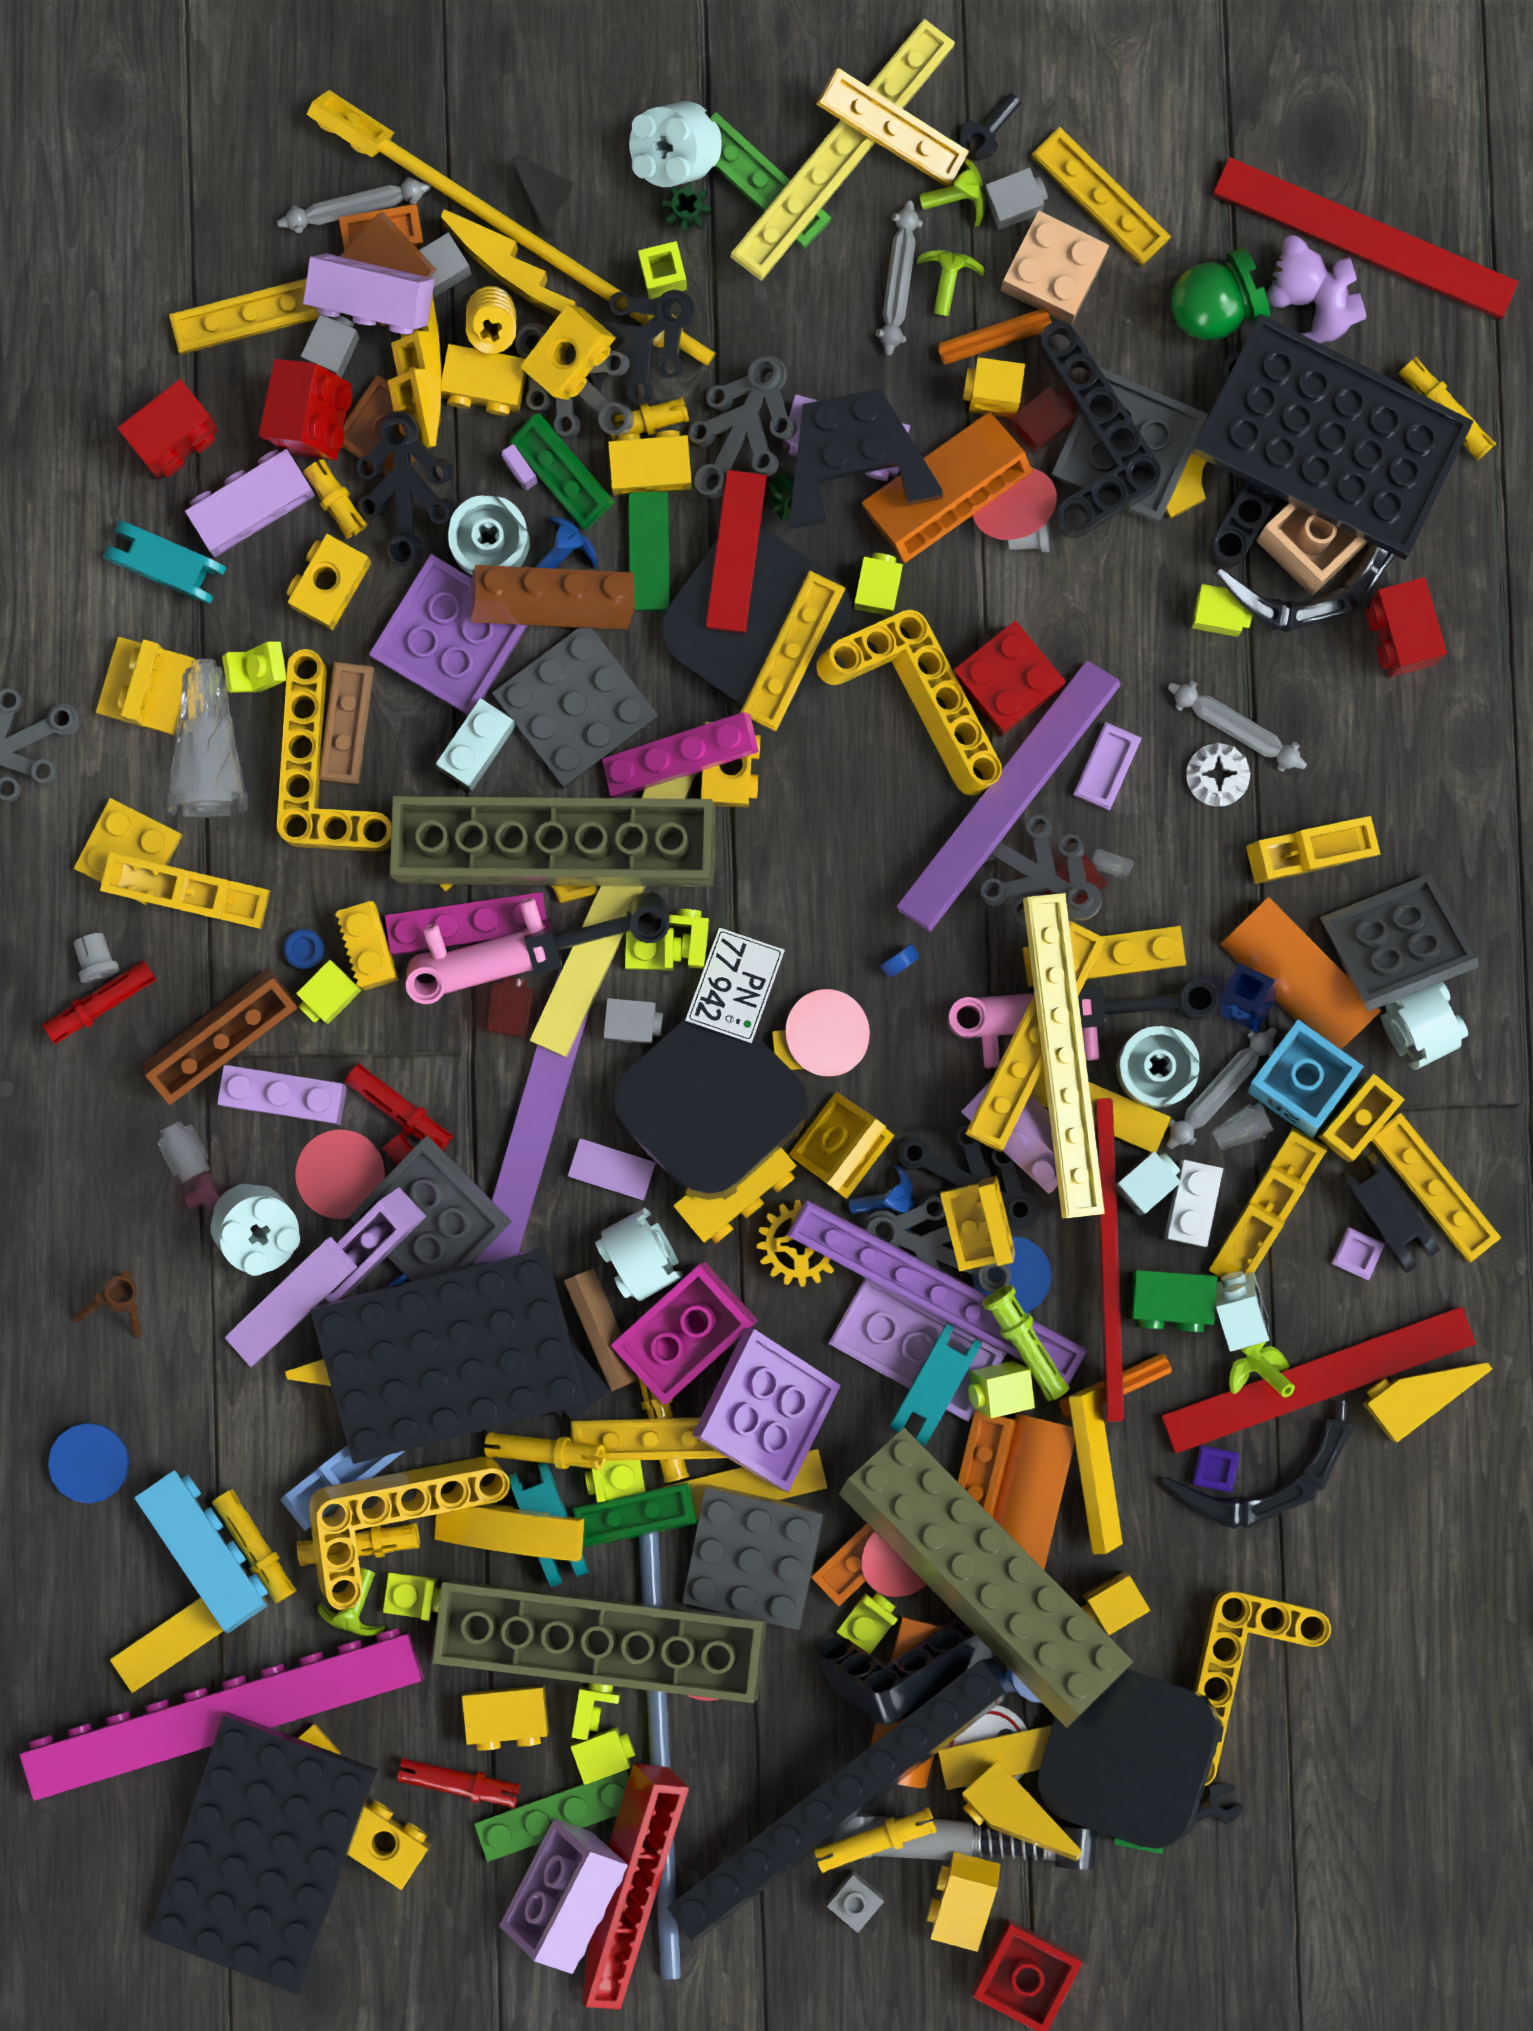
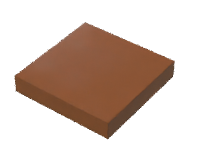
M384 212L378 213L340 255V257L425 277H431L437 270ZM378 322L381 326L388 325L386 323Z
M376 375L344 422L345 436L342 448L358 459L368 455L382 440L380 433L382 423L388 414L394 412L388 382L380 376ZM439 417V425H438V428H439V426H440V425L442 424V422H443L442 418H440V417ZM393 452L383 461L384 468L381 474L385 477L394 468ZM411 456V467L416 461L413 456ZM367 461L366 464L373 468L372 463Z

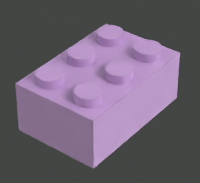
M554 1818L499 1926L535 1962L573 1974L579 1960L582 1959L586 1952L587 1944L597 1925L604 1917L608 1903L616 1888L621 1884L628 1865L593 1832Z

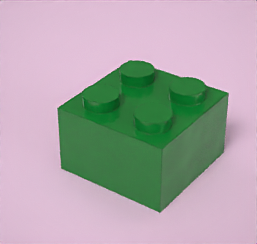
M1141 1270L1130 1271L1127 1319H1136V1328L1163 1329L1164 1322H1176L1177 1331L1204 1332V1325H1214L1218 1276Z

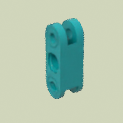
M118 520L113 532L131 541V547L127 553L107 545L102 556L104 559L195 600L211 604L213 596L202 590V582L207 572L223 576L227 569L225 566L153 533Z
M948 1323L945 1324L888 1428L898 1433L903 1429L912 1412L924 1418V1421L915 1439L923 1447L929 1441L982 1344L981 1341L974 1339L970 1347L966 1348L963 1354L947 1346L950 1340L949 1336L954 1326Z
M538 1463L542 1483L525 1489L523 1482H520L516 1472L508 1475L520 1510L548 1512L552 1516L568 1517L547 1463ZM583 1553L581 1560L570 1561L577 1577L589 1573ZM538 1557L551 1588L562 1584V1577L555 1559Z

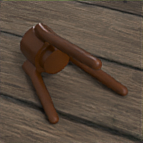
M124 1270L121 1276L111 1278L106 1283L103 1293L96 1294L91 1302L74 1315L73 1321L80 1322L97 1307L105 1304L111 1311H126L129 1314L134 1336L136 1338L141 1337V1326L137 1313L138 1306L134 1303L137 1288L130 1279V1272Z

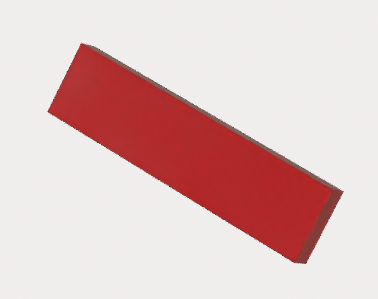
M727 470L706 629L746 634L767 475Z

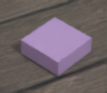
M514 444L502 451L504 463L523 490L527 491L538 483L536 475Z
M1347 1227L1331 1264L1369 1280L1385 1243Z

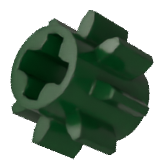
M691 182L687 183L686 189L679 191L674 186L670 187L673 197L672 201H662V208L666 211H672V214L666 219L667 225L679 224L682 234H686L688 227L694 225L702 230L701 216L711 215V207L701 205L707 197V191L695 192L692 190ZM684 202L687 206L693 204L694 212L690 214L684 210L680 213V203Z
M781 472L772 483L767 485L773 495L766 499L772 512L776 511L782 521H785L788 517L790 518L795 477L792 473Z

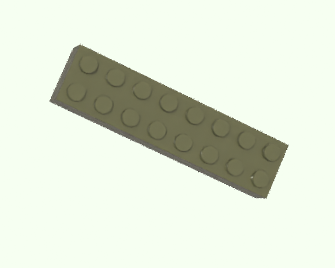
M393 796L390 876L397 884L714 887L716 808L712 799Z
M905 1428L898 1432L847 1480L839 1492V1495L1066 1728L1133 1663V1660Z
M447 1580L442 1582L432 1663L754 1703L758 1700L767 1619Z

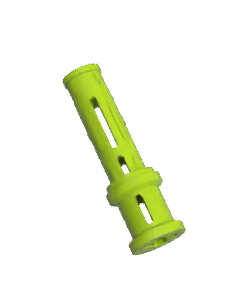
M1013 1285L1000 1287L982 1301V1306L985 1310L992 1312L1001 1327L999 1333L1002 1338L1008 1341L1011 1340L1027 1368L1031 1370L1032 1376L1037 1381L1047 1401L1060 1398L1069 1390V1385L1061 1376L1050 1355L1032 1328L1033 1317L1030 1313H1025L1014 1296L1016 1290Z

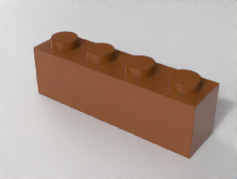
M475 565L470 584V622L628 630L635 609L634 572Z
M268 967L142 1064L145 1076L170 1106L296 1010L297 1006L293 996Z

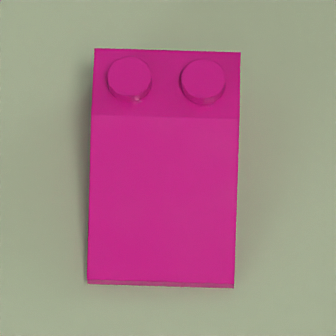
M703 1262L622 1334L611 1347L663 1405H666L742 1336L745 1328L754 1326L758 1319L706 1262Z

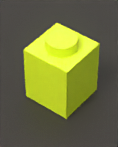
M677 241L638 250L639 262L649 299L660 297L669 290H687L686 276Z
M873 553L872 558L864 557L854 609L893 616L903 564L895 563L896 557L882 553Z
M1202 584L1197 594L1191 629L1238 637L1243 627H1250L1252 615L1238 603L1226 588Z
M329 960L296 993L303 1000L298 1007L314 1023L321 1018L329 1024L362 990L334 962Z
M1010 1361L970 1371L969 1400L974 1409L989 1418H995L1035 1408L1031 1370L1015 1361Z
M618 1727L590 1736L588 1740H579L571 1745V1750L584 1785L629 1769L631 1767L629 1758L635 1756L628 1733L620 1735Z

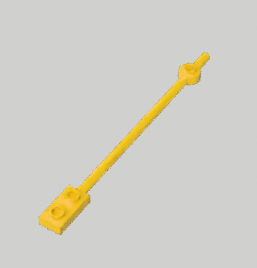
M326 91L312 102L306 115L317 121L318 125L325 131L335 133L349 142L351 147L357 152L367 154L370 157L375 156L378 152L382 153L609 302L611 296L616 292H622L392 142L393 131L332 91ZM624 296L620 297L617 301V307L622 311L628 307V300ZM632 312L629 315L640 322L641 327L654 317V315ZM683 329L681 330L680 349L708 366L716 353L684 333ZM665 330L653 339L654 346L664 347Z

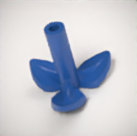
M550 516L547 522L560 527L556 533L555 546L535 568L556 569L574 549L584 551L591 560L593 567L596 568L598 566L597 555L590 540L585 535L578 532L579 529L570 521L558 516Z
M896 1164L893 1168L898 1174L900 1184L891 1188L887 1193L849 1199L851 1214L890 1208L897 1212L907 1213L908 1210L915 1208L916 1203L911 1196L913 1194V1187L906 1172Z

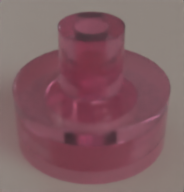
M206 1170L192 1177L196 1189L184 1195V1199L191 1210L204 1203L207 1210L212 1213L214 1212L213 1209L216 1202L222 1195L212 1176Z

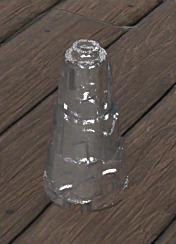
M193 660L192 667L185 669V673L182 676L180 718L177 724L175 753L171 765L170 792L167 793V810L175 815L178 805L182 806V817L217 818L232 816L231 806L237 804L238 812L241 814L248 809V792L244 790L242 768L239 763L229 709L226 677L223 676V669L216 666L215 660Z

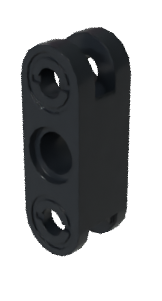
M1370 1152L1365 1156V1160L1369 1166L1368 1169L1372 1173L1371 1176L1360 1183L1346 1170L1338 1174V1176L1376 1234L1385 1243V1247L1405 1273H1409L1417 1267V1264L1405 1244L1414 1239L1428 1257L1438 1253L1440 1248L1385 1166L1373 1152Z

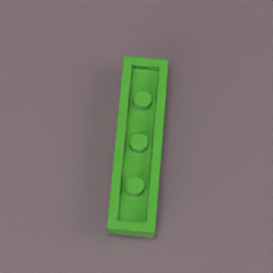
M715 112L710 120L711 122L715 121L720 130L722 147L720 158L714 167L762 212H765L791 180ZM820 209L795 242L805 250L831 222V217Z
M628 1770L586 1785L584 1783L518 1806L515 1809H510L475 1822L474 1825L487 1862L542 1843L554 1818L584 1828L617 1816L629 1780Z

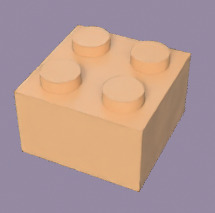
M1038 210L1003 280L1001 291L1038 310L1044 308L1048 311L1049 315L1072 325L1107 255L1110 245Z
M1289 503L1264 527L1256 540L1311 596L1324 586L1368 543L1292 503Z

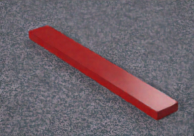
M1229 157L1213 193L1214 197L1500 320L1503 319L1519 281L1231 157Z
M1100 1098L1094 1101V1119L1105 1213L1098 1214L1105 1422H1117L1124 1419L1114 1115L1113 1100L1111 1098Z
M1461 1306L1280 1372L1295 1386L1294 1392L1288 1397H1283L1267 1381L1260 1379L1243 1385L1236 1394H1233L1230 1390L1161 1415L1173 1451L1176 1454L1473 1346L1476 1342Z

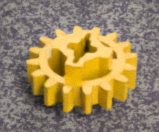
M795 1200L794 1210L788 1211L787 1207L781 1204L779 1205L781 1216L777 1218L770 1213L766 1216L772 1225L770 1228H759L758 1232L767 1236L766 1242L757 1244V1249L767 1250L768 1255L760 1261L761 1264L772 1262L774 1265L770 1273L772 1277L782 1272L785 1274V1285H788L792 1278L796 1277L800 1287H805L806 1277L811 1276L816 1283L821 1282L819 1272L822 1269L830 1274L834 1270L829 1264L830 1258L826 1256L823 1257L818 1265L809 1269L808 1258L815 1250L807 1247L805 1248L804 1255H797L795 1248L780 1245L781 1243H788V1241L794 1240L787 1234L785 1237L774 1238L777 1228L790 1218L793 1223L802 1205L800 1200ZM774 1252L787 1253L794 1260V1270L785 1267L777 1259Z

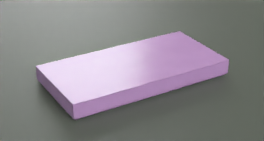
M866 1277L828 1343L901 1385L910 1388L946 1323L954 1326L947 1346L961 1354L965 1352L966 1348L970 1347L974 1339L981 1341L982 1344L946 1408V1410L968 1422L975 1411L968 1395V1387L971 1385L970 1371L1001 1364L1007 1353Z

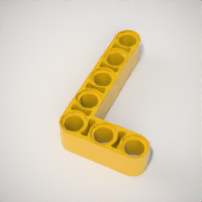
M914 610L900 612L838 640L819 656L816 664L817 673L824 682L831 685L842 684L892 661L958 789L966 795L975 796L999 780L1002 773L1000 760L927 620L922 614ZM899 627H903L907 630V632L910 635V639H907L902 635ZM867 641L875 645L878 654L869 649ZM834 656L842 659L845 668L837 665ZM918 662L926 666L928 674L921 671ZM936 697L941 698L945 702L947 709L939 706ZM954 732L959 733L963 737L965 745L958 742ZM973 767L979 769V771L982 773L983 780L976 777L973 771Z
M308 649L299 650L293 653L287 665L277 814L278 832L288 844L295 847L372 852L384 851L391 846L392 823L382 813L318 809L327 670L317 653ZM307 660L316 662L317 672L310 679L298 677L297 669L302 662ZM306 699L313 701L315 709L310 717L301 719L295 716L294 710L298 702ZM299 739H308L312 742V750L304 758H297L292 754V747ZM297 778H304L309 781V791L303 797H292L289 792L290 784ZM297 817L304 818L307 822L305 833L300 837L289 836L287 825L290 820ZM334 820H342L347 825L345 835L337 840L328 838L326 829L329 823ZM374 822H381L386 825V836L379 842H372L366 838V830Z
M477 1457L318 1489L309 1500V1514L318 1583L322 1593L328 1602L339 1610L353 1608L359 1603L362 1597V1583L355 1530L495 1503L502 1500L509 1490L510 1481L508 1476L494 1459ZM495 1473V1478L490 1485L480 1486V1481L486 1474ZM456 1481L454 1490L447 1494H441V1488L446 1482ZM411 1488H417V1494L412 1500L407 1502L401 1501L404 1492ZM378 1496V1501L374 1507L362 1509V1504L368 1497ZM339 1504V1508L334 1515L330 1517L322 1516L323 1510L328 1505ZM336 1542L344 1543L339 1553L335 1555L327 1554L332 1544ZM341 1580L349 1581L347 1588L339 1593L332 1592L337 1582Z
M1225 1590L1215 1597L1193 1690L1205 1695L1204 1686L1210 1678L1219 1677L1225 1684V1690L1220 1697L1208 1699L1217 1710L1220 1724L1223 1726L1222 1742L1217 1744L1205 1786L1214 1780L1217 1773L1248 1632L1309 1647H1317L1324 1644L1331 1634V1624L1323 1613L1313 1608L1236 1590ZM1230 1598H1237L1242 1604L1241 1615L1234 1620H1227L1222 1614V1606ZM1270 1607L1278 1608L1281 1613L1280 1624L1276 1628L1266 1629L1261 1622L1263 1612ZM1307 1617H1317L1321 1624L1319 1633L1313 1638H1305L1301 1633L1302 1622ZM1220 1638H1229L1234 1645L1232 1654L1226 1659H1218L1213 1653V1646Z

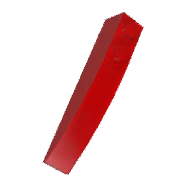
M633 1763L608 1846L628 1866L624 1872L621 1884L616 1888L605 1909L602 1921L597 1925L589 1941L582 2004L585 2007L621 2009L689 1787L669 1767Z

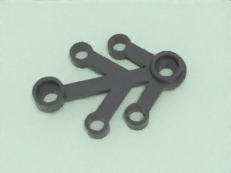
M529 323L519 330L515 339V347L521 358L526 359L533 350L531 346L533 338L538 336L541 339L548 330L546 326L539 323ZM610 351L608 357L600 365L594 366L589 374L607 372L615 376L624 375L629 369V359L624 353ZM618 356L621 365L614 371L611 367V361L614 357ZM574 359L566 360L568 365L574 361ZM528 375L529 391L526 395L527 405L535 411L543 412L548 410L552 406L553 396ZM587 380L585 387L578 395L599 413V425L602 430L617 436L629 432L634 423L631 409L624 404L612 403ZM542 392L544 402L542 405L537 406L535 396ZM570 397L569 400L556 398L557 416L554 420V429L561 436L573 437L579 432L581 427L579 418L573 414V398ZM621 412L624 416V423L617 427L614 419ZM569 417L572 427L569 431L565 432L562 424Z
M760 357L750 365L748 376L724 386L715 385L711 387L707 392L706 401L709 406L719 412L728 410L732 406L734 398L748 393L749 395L743 406L707 421H696L689 428L688 435L690 440L700 447L711 445L716 435L731 429L715 463L702 466L695 475L694 483L696 489L708 498L716 499L724 495L727 470L731 469L747 435L753 453L751 462L753 469L767 476H771L777 471L779 460L769 451L759 415L765 399L772 417L769 425L771 433L778 439L786 441L791 439L797 431L795 421L787 416L780 391L786 382L787 370L785 365L776 357ZM769 372H773L772 378L765 383L766 375ZM720 393H724L722 402L716 404V397ZM783 422H787V429L779 433V426ZM706 428V435L702 439H698L699 431ZM769 457L770 462L768 466L761 469L762 460ZM720 478L718 485L711 489L712 482Z
M11 688L3 689L0 691V766L32 776L40 784L53 782L56 778L57 770L55 765L49 760L40 759L35 761L14 753L54 733L62 737L75 734L81 725V717L78 711L69 704H57L49 710L46 719L7 737L14 715L21 709L23 700L16 690ZM9 694L15 695L16 704L11 708L4 707V697ZM61 712L69 714V722L64 726H59L56 723V716ZM42 765H48L51 769L50 775L45 779H40L37 775V770ZM12 777L0 778V799L6 802L15 801L21 794L20 784ZM8 782L13 783L15 786L14 793L10 796H4L1 792L2 786Z
M1043 815L1032 816L1026 824L1027 832L1034 841L1038 864L1003 844L1002 840L985 862L997 859L1027 877L1005 883L995 878L986 880L981 886V895L989 905L996 906L1003 903L1006 899L1049 890L1054 894L1065 893L1068 916L1072 919L1088 920L1095 916L1101 908L1102 896L1099 889L1093 883L1086 881L1082 860L1084 845L1075 834L1063 836L1058 845L1062 857L1067 860L1070 883L1056 875L1050 843L1052 827L1049 820ZM1037 824L1046 825L1043 832H1033V828ZM1068 844H1078V848L1074 852L1068 853L1065 851ZM991 888H1000V892L997 896H987V893ZM1081 894L1088 896L1087 901L1083 904H1076L1074 902L1075 898ZM1021 898L1014 904L1013 914L1020 924L1026 925L1025 917L1019 915L1020 910L1024 908L1023 898Z
M930 1195L924 1204L908 1210L907 1213L903 1212L896 1215L889 1210H877L867 1217L863 1226L864 1230L898 1248L902 1246L915 1251L917 1258L939 1270L941 1269L937 1261L958 1268L954 1249L943 1245L952 1241L948 1224L921 1236L905 1230L926 1219L933 1221L942 1219L945 1216L941 1195ZM932 1201H937L942 1205L943 1210L941 1213L933 1214L929 1211L928 1204ZM879 1223H887L891 1228V1233L881 1235L877 1232L876 1226ZM997 1263L964 1270L978 1276L979 1283L983 1289L991 1293L1000 1287L1009 1285L1011 1279V1269L1008 1264L997 1266ZM992 1267H997L1002 1270L1003 1277L994 1280L990 1278L988 1270Z

